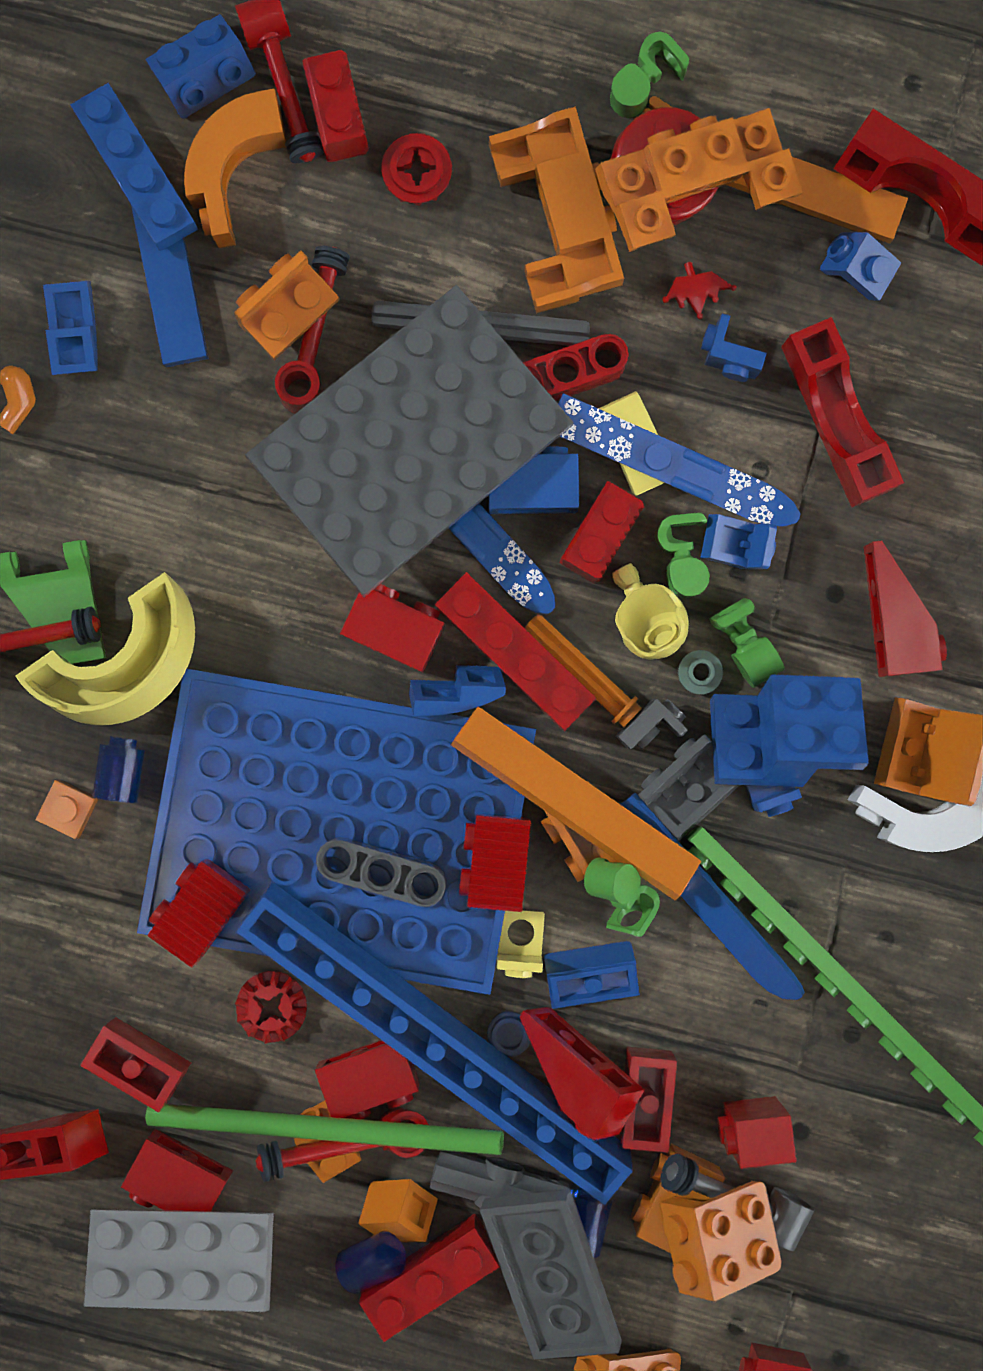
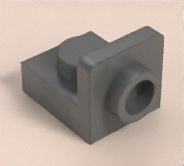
M651 699L615 737L627 749H632L636 744L643 749L661 731L656 726L660 720L676 736L682 737L688 731L681 723L686 717L669 699H666L663 703L658 699Z

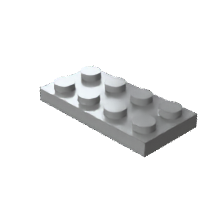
M93 1209L90 1213L84 1307L266 1312L270 1308L274 1213Z

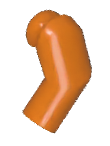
M6 366L0 371V384L3 385L8 404L0 413V426L14 434L34 407L36 398L30 376L20 367Z

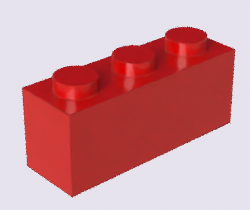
M471 1215L363 1286L359 1304L383 1342L499 1268V1262L489 1234L477 1215Z

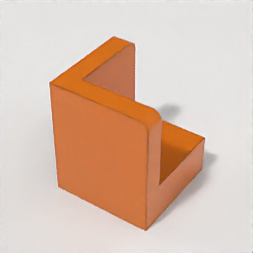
M411 1179L373 1181L369 1186L358 1224L384 1242H426L438 1198Z

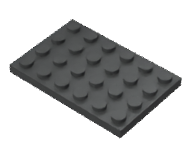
M455 285L245 455L247 460L349 581L365 597L571 428L574 422L462 290Z

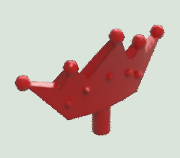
M692 262L684 264L687 276L676 277L668 295L663 297L662 301L667 303L670 299L675 298L679 308L682 309L685 307L683 302L686 299L697 314V318L702 319L703 314L701 312L707 296L712 298L714 303H717L719 300L717 297L719 290L735 291L737 287L731 285L712 271L695 274Z

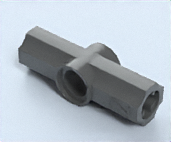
M439 1150L429 1188L473 1200L475 1205L481 1208L484 1198L570 1189V1186L563 1181L526 1172L519 1164L506 1159L487 1157L486 1160L455 1151Z

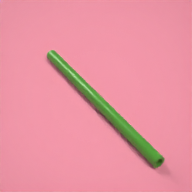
M166 1104L159 1113L147 1107L145 1117L148 1126L494 1155L502 1154L504 1141L503 1131L174 1104Z

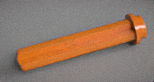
M536 615L525 626V629L615 717L611 721L613 724L619 722L625 727L642 709L636 703L638 700L636 696L630 699L542 615Z

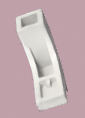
M983 775L977 800L972 806L945 801L933 810L914 813L870 788L856 785L848 798V801L858 806L855 814L878 827L882 820L885 821L877 838L899 847L922 852H942L966 846L983 837Z

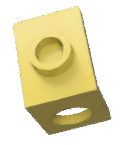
M505 911L497 954V969L505 970L506 976L531 978L532 972L542 973V943L545 916L543 911ZM516 920H526L534 928V936L526 945H516L508 937V928Z

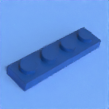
M109 83L70 104L159 251L198 230L193 218Z

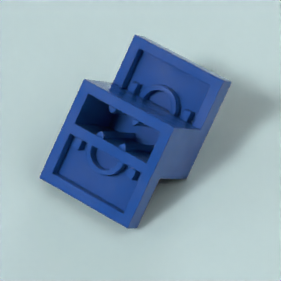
M771 675L758 696L713 694L710 700L715 784L803 787L818 768L863 770L869 764L860 678Z

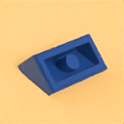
M630 941L544 955L552 1009L640 995L636 960Z

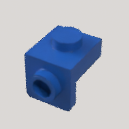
M842 232L828 247L827 256L820 270L826 275L842 276L868 300L880 301L901 262L868 232Z
M722 313L716 325L709 323L701 346V350L708 351L704 365L723 370L722 375L735 381L746 382L748 378L756 379L762 370L767 353L724 341L731 316Z
M709 514L701 558L741 569H769L771 559L776 550L775 537L777 526L768 523L753 524L721 514Z

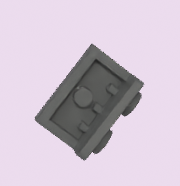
M703 735L697 741L694 738L687 740L675 752L674 757L677 760L665 771L661 768L653 771L641 784L644 790L638 795L678 841L740 786L715 784L713 746L711 740L706 735Z

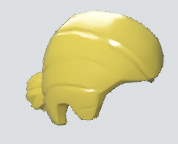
M631 563L613 572L614 582L624 590L626 595L615 617L616 625L622 635L625 646L638 657L649 660L665 658L675 653L685 642L689 629L688 615L680 599L664 585H643L640 582L637 569Z

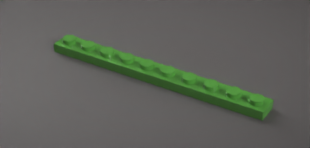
M697 825L685 837L693 845L688 852L702 861L700 865L705 870H708L713 865L725 877L719 884L737 902L745 897L756 908L751 916L769 934L777 929L788 940L783 948L800 965H803L808 960L820 972L814 979L832 997H835L840 992L852 1004L846 1011L863 1028L867 1029L872 1024L883 1035L878 1043L897 1061L904 1056L915 1067L910 1075L929 1093L936 1088L947 1099L942 1107L961 1125L968 1120L979 1131L974 1136V1139L983 1147V1107L703 827Z

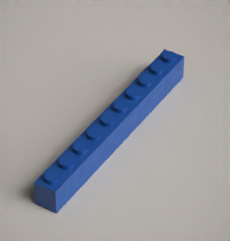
M271 882L243 919L236 931L239 935L605 1205L633 1172L631 1149L622 1148L619 1139L615 1136L593 1140L582 1135L575 1128V1122L561 1110L552 1089L274 882Z

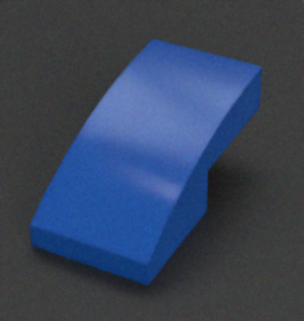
M91 281L43 285L49 330L45 331L52 375L98 371L96 324Z
M456 665L454 681H410L409 697L413 716L446 715L477 708L504 696L506 685L499 667Z

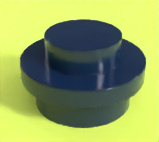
M504 1011L497 1014L490 1021L487 1029L488 1042L507 1057L523 1053L530 1044L529 1037L520 1020L521 1014L514 1011Z

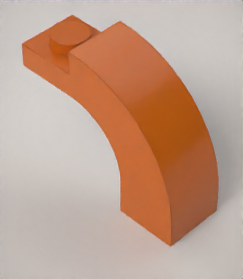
M274 88L243 95L222 106L199 129L189 149L184 172L186 197L193 209L202 208L199 209L204 234L205 236L212 235L218 248L236 245L227 200L228 184L234 170L251 155L286 147L287 139L281 108Z

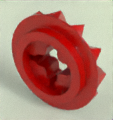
M413 133L398 138L388 147L383 156L381 171L387 190L396 196L400 202L405 201L420 206L422 203L431 200L436 201L439 195L448 188L452 173V163L448 151L441 142L426 134ZM414 154H418L423 168L430 169L429 172L422 173V180L419 181V186L415 185L412 174L404 173L405 169L412 168V161H415Z
M265 971L251 977L242 986L235 1002L237 1022L247 1032L248 1037H254L265 1044L285 1041L294 1035L302 1026L307 1013V999L301 985L293 977L279 971ZM282 992L284 995L280 999L281 1002L278 1005V1009L282 1012L284 1018L272 1014L268 1019L265 1018L261 1022L259 1019L262 1016L261 1012L264 1007L259 1003L260 1000L255 995L260 999L264 998L270 1001L274 996L277 997Z

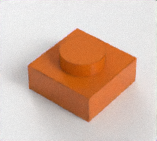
M60 779L55 780L38 813L36 821L73 839H79L99 798Z

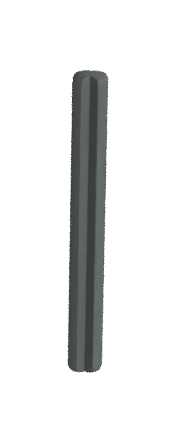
M375 301L372 307V325L380 328L402 329L427 309L429 305ZM479 310L503 340L571 346L588 340L590 335V324L583 320Z

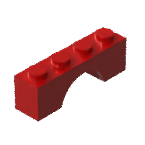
M873 108L833 169L870 193L882 188H899L919 196L939 216L944 228L945 242L982 266L983 180Z
M832 317L791 334L781 348L851 508L890 492L904 484V480L887 442L875 433L860 407L851 380L850 357Z
M467 572L435 604L436 608L466 638L489 657L562 731H565L596 699L588 689Z

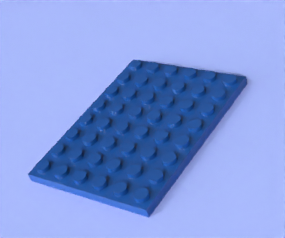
M186 669L182 677L137 933L148 935L153 929L154 925L148 921L164 899L171 903L181 889L175 883L185 868L191 862L198 866L201 861L209 859L251 890L211 946L268 956L236 931L271 882H274L404 980L490 995L505 911L467 907L468 896L459 895L462 868L471 869L473 852L464 850L466 823H475L476 814L521 818L525 796L451 746L469 717L451 714L413 716L411 707ZM505 724L534 745L536 729ZM337 837L349 838L439 866L447 880L446 889L441 900L435 905L428 907L413 905L323 877L316 865L317 853L320 847L331 839ZM337 846L330 848L327 853L329 866L337 871L348 869L351 858L347 850ZM383 859L372 862L370 874L376 882L385 884L393 880L395 871L390 862ZM422 872L413 879L414 889L422 896L433 895L438 890V881L431 873Z

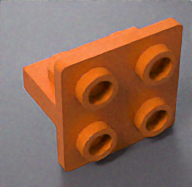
M302 251L298 252L294 257L289 253L285 254L269 270L273 277L260 289L256 284L252 285L236 301L239 308L234 314L239 326L244 332L247 331L274 361L339 301V296L308 264V257Z

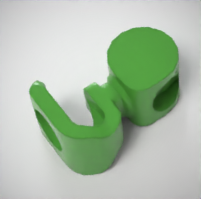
M655 32L648 35L639 52V67L633 63L628 64L614 77L610 103L614 112L619 116L633 118L640 115L646 108L651 88L650 82L657 83L662 75L654 60L656 55H659L679 77V80H684L689 57L667 33Z
M702 513L669 516L659 523L654 534L655 541L662 551L674 553V558L671 559V562L666 567V578L669 589L681 598H690L703 592L709 583L710 574L707 566L701 560L691 556L690 551L694 550V543L675 539L672 536L671 528L694 525L701 527L708 522Z
M743 598L709 618V621L714 628L726 633L729 639L735 643L737 650L731 657L745 680L754 688L768 680L771 675H777L785 670V667L778 652L768 638L758 637L755 629L748 625L747 616L754 612L755 607L751 600Z
M598 857L593 859L586 869L584 877L586 892L590 896L610 900L611 904L616 907L607 922L606 928L642 937L659 909L658 893L653 888L640 884L641 877L633 865L621 862L611 863L605 858ZM636 910L642 912V917L636 924L628 927L621 926V920L627 913Z

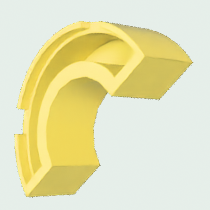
M164 572L128 597L133 612L132 631L125 646L112 659L97 666L77 667L52 650L17 674L16 678L36 699L77 722L90 725H113L140 717L154 709L171 694L189 665L195 642V621L187 595Z

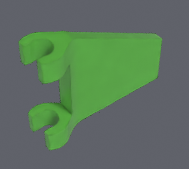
M86 540L63 543V552L68 569L20 577V563L17 552L0 553V586L32 628L71 620L73 610L79 609L81 611L82 608L85 609L90 606L95 609L98 616L90 573L89 549ZM102 633L100 641L87 642L84 645H80L75 637L44 643L49 651L54 650L72 664L106 658Z

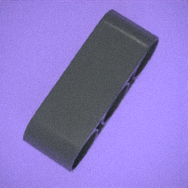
M337 837L329 840L320 847L316 856V865L323 877L423 907L435 905L441 900L446 889L447 880L439 866L349 838ZM337 846L347 850L351 858L348 869L337 871L329 866L327 853L330 848ZM383 859L390 862L395 871L393 880L385 884L376 882L370 874V866L373 861ZM428 872L434 875L439 884L438 890L430 896L418 894L413 886V879L417 874Z

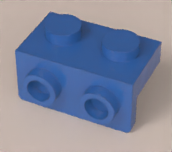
M221 14L211 20L201 22L193 31L173 43L163 45L156 53L145 59L170 98L177 113L183 119L253 78L256 74L241 42Z

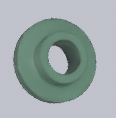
M705 650L690 652L681 660L678 667L680 683L687 691L693 694L712 692L719 686L723 677V668L720 660L713 653ZM697 664H704L709 670V675L704 681L697 680L693 675V669Z

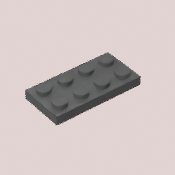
M564 1189L484 1198L480 1212L533 1359L619 1353L622 1339L571 1190Z

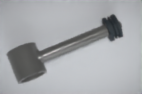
M678 1153L671 1155L662 1168L661 1184L663 1188L680 1196H685L693 1190L713 1198L734 1189L730 1185L699 1173L696 1161ZM774 1187L768 1201L777 1243L782 1248L795 1251L815 1209L793 1193L779 1187Z

